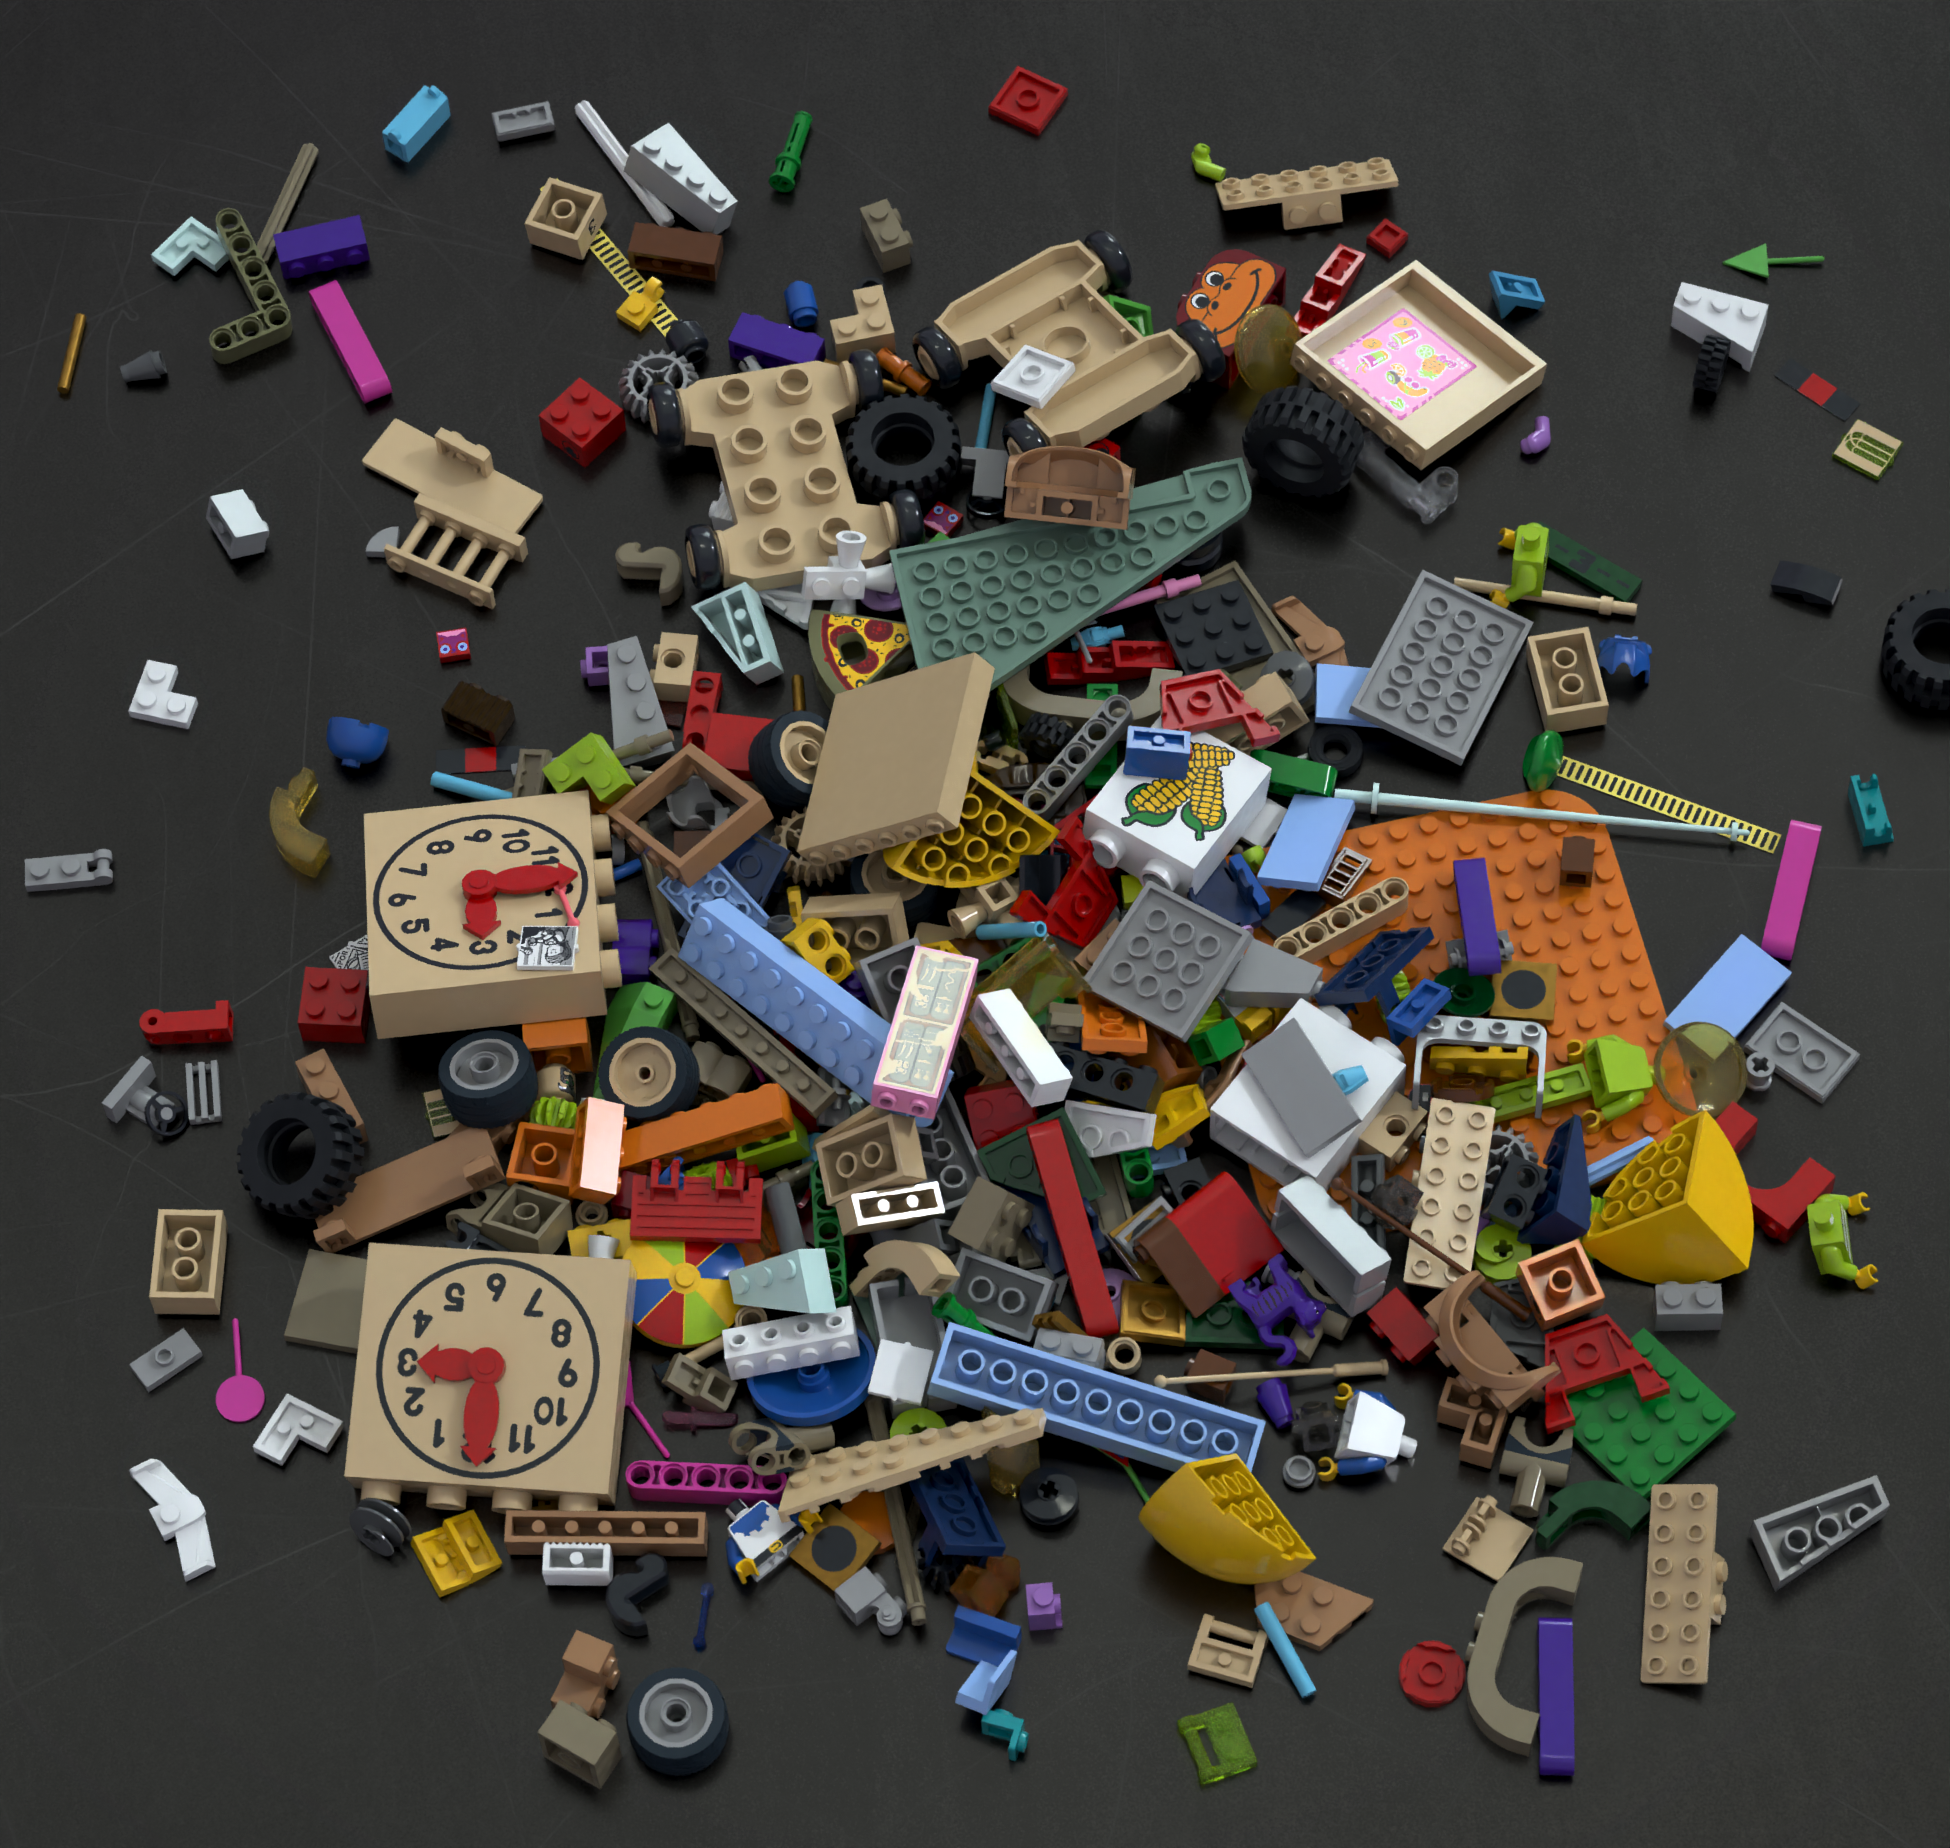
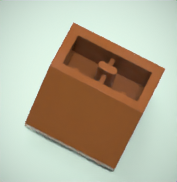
M1152 1025L1145 1027L1148 1041L1147 1053H1139L1136 1056H1125L1120 1052L1108 1053L1109 1057L1115 1056L1126 1060L1129 1066L1139 1068L1140 1065H1146L1156 1069L1158 1075L1165 1083L1162 1093L1178 1087L1195 1084L1203 1072L1187 1042L1184 1043ZM1133 1080L1124 1081L1128 1089L1133 1084Z

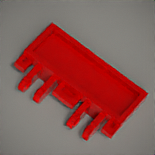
M652 1159L650 1189H647V1175H633L630 1240L761 1244L763 1178H749V1192L744 1191L745 1161H737L735 1166L736 1186H724V1176L726 1175L725 1161H717L715 1191H712V1177L684 1176V1190H679L680 1160H672L670 1165L671 1185L659 1184V1176L661 1174L660 1159Z

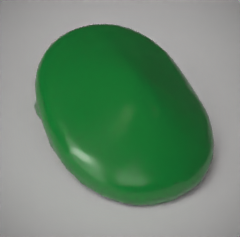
M1547 730L1545 733L1536 735L1528 744L1522 770L1527 784L1535 792L1546 790L1553 783L1561 768L1563 741L1560 734L1556 731Z

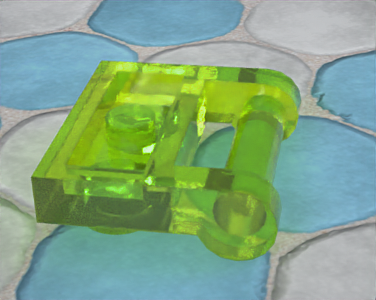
M1233 1702L1197 1715L1182 1717L1176 1722L1179 1732L1185 1735L1199 1769L1197 1775L1201 1784H1209L1258 1765L1257 1758ZM1206 1728L1220 1765H1211L1197 1729Z

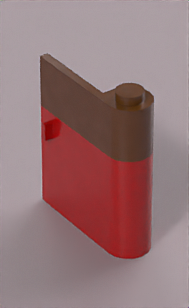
M1223 1171L1133 1241L1135 1248L1132 1251L1141 1264L1157 1266L1195 1319L1230 1292L1228 1286L1240 1278L1243 1281L1246 1280L1270 1259L1282 1252L1284 1247L1236 1180L1229 1173Z

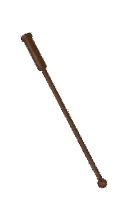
M1334 1178L1332 1180L1331 1187L1334 1190H1341L1462 1275L1469 1273L1464 1267L1345 1186L1341 1178ZM1485 1281L1480 1285L1482 1293L1519 1317L1521 1322L1524 1323L1533 1309L1527 1308L1490 1281Z

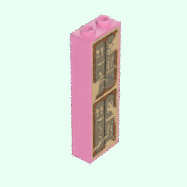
M916 945L874 1079L871 1106L911 1114L917 1117L935 1119L976 982L979 959Z

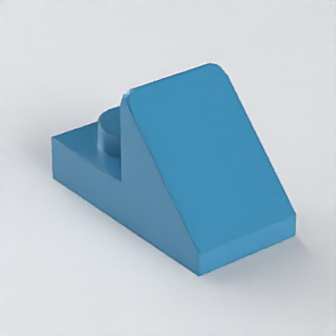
M1497 271L1489 273L1492 298L1501 319L1505 318L1516 306L1539 310L1546 303L1536 279Z

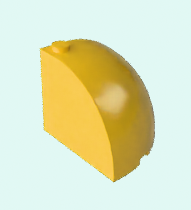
M971 769L958 828L902 843L894 847L884 848L883 857L891 869L917 882L944 886L946 888L973 887L994 882L1013 874L1020 865V855H1040L1051 844L1060 830Z
M1704 1110L1670 1128L1672 1134L1659 1144L1655 1140L1648 1144L1623 1168L1604 1192L1602 1197L1607 1202L1601 1215L1598 1212L1592 1213L1589 1219L1591 1226L1583 1236L1581 1245L1606 1266L1634 1279L1660 1285L1668 1281H1675L1679 1284H1694L1699 1281L1713 1282L1748 1269L1754 1236L1753 1210L1749 1189L1741 1165L1730 1142L1716 1121Z
M1237 1453L1185 1463L1150 1497L1138 1517L1140 1523L1150 1535L1178 1560L1202 1574L1230 1583L1262 1584L1279 1581L1300 1572L1317 1559Z

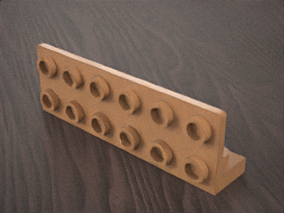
M471 1127L356 1177L354 1183L357 1185L352 1193L348 1192L345 1195L347 1200L340 1207L334 1205L332 1213L326 1216L319 1215L315 1219L318 1229L313 1231L316 1242L325 1252L335 1253L504 1180L505 1176L488 1128L478 1129Z

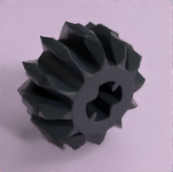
M938 1546L930 1566L925 1567L924 1549L920 1551L922 1558L917 1561L918 1569L922 1570L921 1578L924 1582L931 1580V1588L934 1590L940 1584H943L944 1590L948 1593L951 1588L950 1584L954 1583L957 1587L961 1588L963 1586L962 1578H971L972 1570L970 1567L974 1566V1557L968 1555H942ZM947 1560V1564H949L950 1561L951 1564L945 1566V1562H943L942 1565H940V1562Z

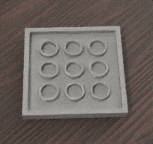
M1148 880L1080 985L1091 994L1186 1043L1254 939V936L1248 930Z

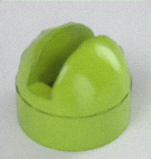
M1260 845L1254 846L1241 854L1252 872H1258V865L1262 867L1266 858V854Z

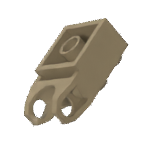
M495 1183L471 1193L470 1202L477 1208L457 1209L450 1211L446 1215L447 1228L456 1236L458 1225L454 1218L480 1231V1235L519 1253L553 1255L568 1237L567 1231L573 1230L570 1200L514 1183L511 1187ZM477 1192L485 1194L487 1197L486 1201L480 1199Z

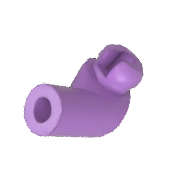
M1540 416L1535 419V432L1520 442L1523 453H1538L1549 446L1551 435L1548 417Z

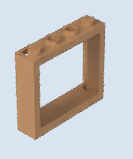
M691 742L606 811L612 823L609 825V828L616 833L619 840L626 839L630 847L637 854L644 853L648 861L655 868L662 867L672 881L677 879L687 888L694 885L774 818L762 795ZM695 773L738 805L740 809L679 858L635 824V822Z

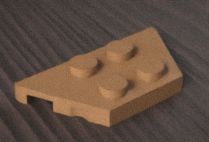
M1298 1572L1279 1581L1254 1584L1256 1607L1269 1602L1289 1640L1317 1651H1321L1332 1642L1334 1636L1342 1634L1352 1626V1622L1365 1611L1369 1612L1374 1604V1600L1303 1572ZM1257 1617V1627L1265 1630Z

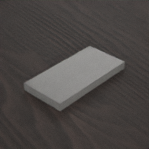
M1292 1018L1241 1054L1308 1158L1362 1122L1295 1018Z

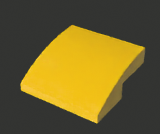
M474 1509L445 1519L442 1527L414 1536L410 1543L439 1598L480 1580L502 1566V1561Z

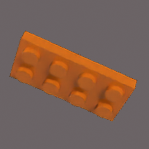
M1077 990L1076 1004L1082 1005L1081 1014H1084L1083 1028L1080 1030L1082 1050L1098 1055L1105 1054L1107 1051L1120 1052L1125 1056L1147 1053L1148 1041L1144 1020L1127 1013L1086 990Z

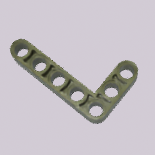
M233 208L222 209L216 215L217 233L256 312L212 331L209 338L211 353L214 360L220 364L232 363L284 341L290 337L293 330L290 311L241 214ZM229 224H234V225H236V226H235L234 228H232V229H226V228H224L226 225H229ZM240 248L248 249L246 252L243 253L236 252V250ZM252 272L260 273L256 277L248 276V274ZM264 296L272 297V299L268 301L260 300V298ZM276 320L284 321L281 325L272 324ZM251 331L257 333L252 337L245 336L246 333ZM221 343L230 344L227 348L217 347Z

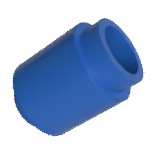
M803 281L791 283L784 291L789 318L797 327L811 326L817 321L819 313L813 287Z

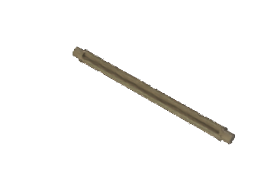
M640 821L636 823L644 831H646L648 834L654 837V833L650 830L649 823L647 821ZM641 852L664 953L671 947L679 953L680 946L669 901L656 887L663 880L661 868H655L648 861L645 854ZM676 996L681 1030L685 1032L687 1042L698 1041L700 1039L698 1030L700 1024L696 1013Z
M869 1394L864 1400V1405L867 1409L873 1441L878 1442L890 1439L883 1397ZM899 1484L884 1489L883 1492L907 1603V1613L911 1616L912 1624L920 1626L927 1622L925 1614L927 1607L924 1603Z

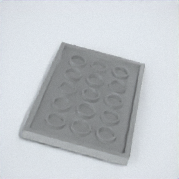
M1422 570L1357 693L1349 713L1461 766L1534 622Z

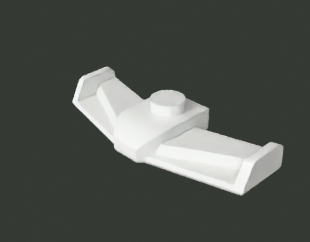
M149 1459L129 1470L131 1477L158 1504L149 1509L164 1541L176 1536L185 1582L215 1568L205 1519L206 1511L199 1497L191 1494L160 1460Z

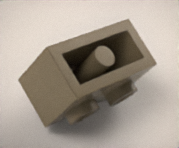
M888 199L860 208L861 229L883 273L911 264L910 248L913 247V242L908 230L903 231L901 227L902 220L897 208L892 209Z

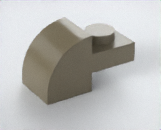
M1050 1002L1047 1005L1046 1040L1079 1043L1080 1030L1083 1028L1084 1014H1081L1082 1005Z
M681 1353L673 1356L661 1382L682 1395V1402L710 1413L725 1412L738 1386V1382L731 1380V1378L713 1367L705 1369Z

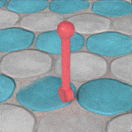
M559 885L554 886V893L560 896L569 919L567 926L579 927L580 922L574 917L565 894L566 886L562 889H559Z

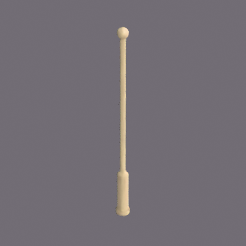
M1381 1359L1380 1361L1334 1364L1331 1368L1173 1378L1158 1375L1154 1379V1384L1158 1388H1164L1167 1384L1333 1374L1335 1377L1376 1374L1386 1376L1388 1375V1362L1386 1359Z

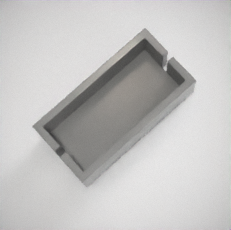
M1309 1174L1279 1189L1274 1208L1276 1212L1273 1213L1270 1229L1289 1254L1350 1317L1363 1312L1381 1301L1386 1284L1385 1279L1388 1276L1392 1260L1386 1250L1379 1247L1368 1236L1366 1230L1359 1226L1347 1214L1346 1210L1327 1194L1325 1188L1318 1184Z
M909 1277L904 1278L903 1297H898V1279L869 1284L868 1301L878 1349L881 1339L902 1344L910 1342L911 1346L934 1351L921 1406L898 1400L893 1403L888 1398L892 1419H896L902 1412L914 1408L927 1407L928 1410L934 1412L957 1408V1403L927 1394L946 1334L943 1319H937L932 1315V1308L939 1298L919 1295Z

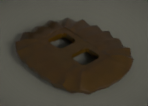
M1037 762L1010 765L997 770L988 778V781L1010 796L1025 795L1051 763ZM1058 777L1052 780L1050 785L1058 788L1064 785L1066 780ZM1083 781L1059 810L1047 821L1054 826L1087 802ZM1041 801L1034 802L1030 809L1034 811L1042 810ZM1080 816L1079 819L1081 820L1082 823H1083L1085 817Z

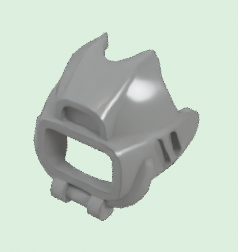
M699 776L690 777L686 787L666 797L670 811L666 812L668 819L684 831H713L730 816V808H723L722 804L713 797L706 782ZM714 810L715 826L709 825L701 816L697 815V812Z

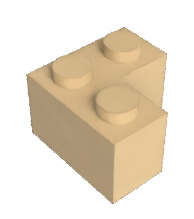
M882 284L853 290L855 315L830 320L831 339L837 362L848 361L850 353L860 349H870L876 355L882 348L886 347L892 353H896L895 333Z

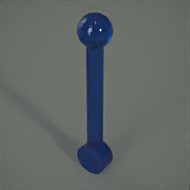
M704 1583L701 1586L703 1601L698 1632L693 1639V1644L697 1648H702L706 1643L704 1631L709 1599L714 1594V1586L711 1583Z

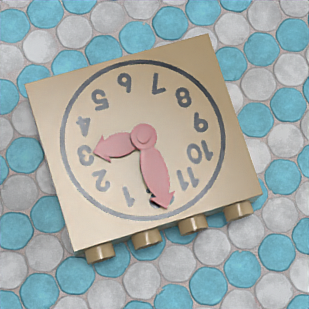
M589 790L364 814L369 997L378 1039L607 1015L606 989L622 987V976L618 949L603 950L602 944L604 942L619 941L615 903L600 905L599 897L616 896L612 858L597 859L596 856L597 852L612 851L611 829L609 828L610 819L607 814L592 815ZM556 885H559V889L566 886L565 894L574 917L580 922L577 939L579 952L575 954L573 971L517 970L519 952L516 945L520 943L522 926H567L569 919L560 896L554 893L553 888Z
M369 1243L344 1477L354 1488L361 1489L360 1501L365 1498H376L391 1506L400 1505L401 1491L427 1493V1507L450 1511L465 1510L467 1496L493 1498L491 1510L506 1514V1510H532V1500L550 1502L551 1500L558 1501V1511H598V1505L615 1506L637 1272L631 1260Z

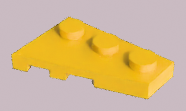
M1431 1046L1429 1069H1434L1437 1073L1443 1075H1452L1454 1072L1479 1074L1484 1077H1498L1503 1082L1511 1083L1526 1078L1529 1047H1517V1053H1506L1502 1051L1501 1047L1489 1046V1049L1483 1052H1476L1474 1048L1469 1046Z

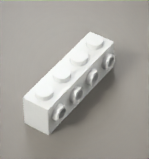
M1008 988L977 995L969 1018L1029 1105L1036 1107L1063 1101L1073 1077L1011 989Z
M851 1305L836 1308V1313H809L722 1330L725 1361L731 1380L860 1356L857 1328Z

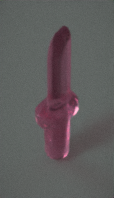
M691 1406V1413H686V1411L684 1413L683 1411L681 1413L679 1411H665L662 1414V1420L667 1424L683 1423L685 1425L687 1423V1425L690 1424L691 1431H696L697 1425H735L738 1422V1414L697 1411V1407Z

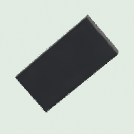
M1296 889L1262 921L1260 929L1275 941L1280 936L1314 919L1326 908V901L1313 891L1307 892Z

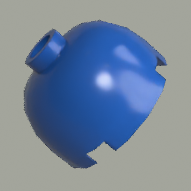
M331 717L327 727V744L331 753L342 759L341 765L360 769L361 764L372 763L378 760L384 753L389 735L387 728L373 723L369 725L359 723L360 720L351 718Z

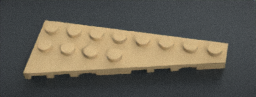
M1026 1408L1009 1415H991L984 1420L968 1423L962 1421L941 1429L929 1428L921 1433L912 1435L899 1434L887 1440L878 1442L866 1441L858 1446L848 1448L836 1447L828 1452L811 1454L807 1465L799 1470L789 1472L778 1509L781 1522H789L791 1514L809 1509L811 1514L819 1512L820 1505L839 1499L841 1504L852 1501L861 1491L866 1489L869 1493L873 1491L878 1492L920 1478L921 1474L919 1471L937 1465L940 1466L941 1470L950 1468L951 1461L967 1455L971 1456L972 1460L980 1458L997 1445L999 1449L1009 1448L1042 1437L1047 1420L1043 1408L1033 1410Z

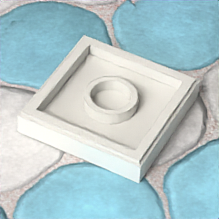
M1024 345L990 384L994 392L1042 409L1076 369L1073 362Z

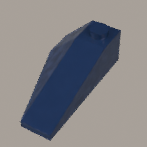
M1576 1114L1556 1128L1543 1160L1548 1170L1544 1179L1548 1183L1542 1196L1535 1198L1532 1205L1535 1213L1527 1228L1523 1226L1518 1231L1517 1241L1522 1244L1563 1245L1578 1237H1583L1591 1226L1589 1219L1592 1202L1581 1117Z

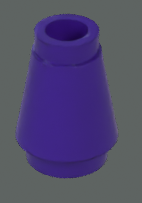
M1280 1378L1270 1379L1256 1387L1258 1393L1256 1398L1277 1429H1283L1295 1422L1287 1386L1282 1384Z

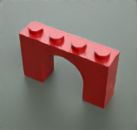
M1734 1101L1715 1120L1724 1132L1736 1155L1756 1134L1758 1119ZM1810 1157L1792 1178L1780 1187L1757 1189L1747 1185L1752 1203L1753 1220L1762 1226L1767 1235L1774 1239L1778 1238L1786 1243L1808 1219L1807 1205L1814 1204L1820 1195L1830 1194L1833 1191L1836 1176Z

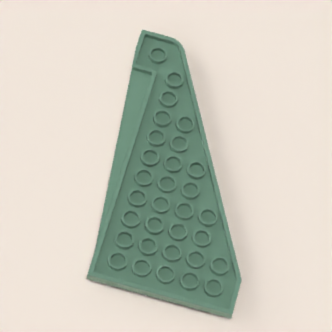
M1242 457L1185 470L1183 475L1134 488L1133 499L1130 501L1127 530L1021 519L957 538L889 550L916 668H924L975 652L995 668L990 691H992L1241 519L1250 508L1252 494Z

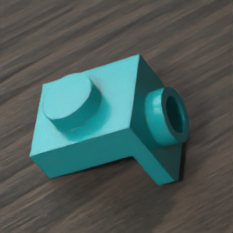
M1003 1709L989 1710L986 1715L983 1714L981 1720L982 1733L1010 1741L1008 1757L1009 1760L1016 1761L1018 1752L1024 1753L1029 1738V1733L1025 1732L1024 1719L1013 1717L1012 1713Z

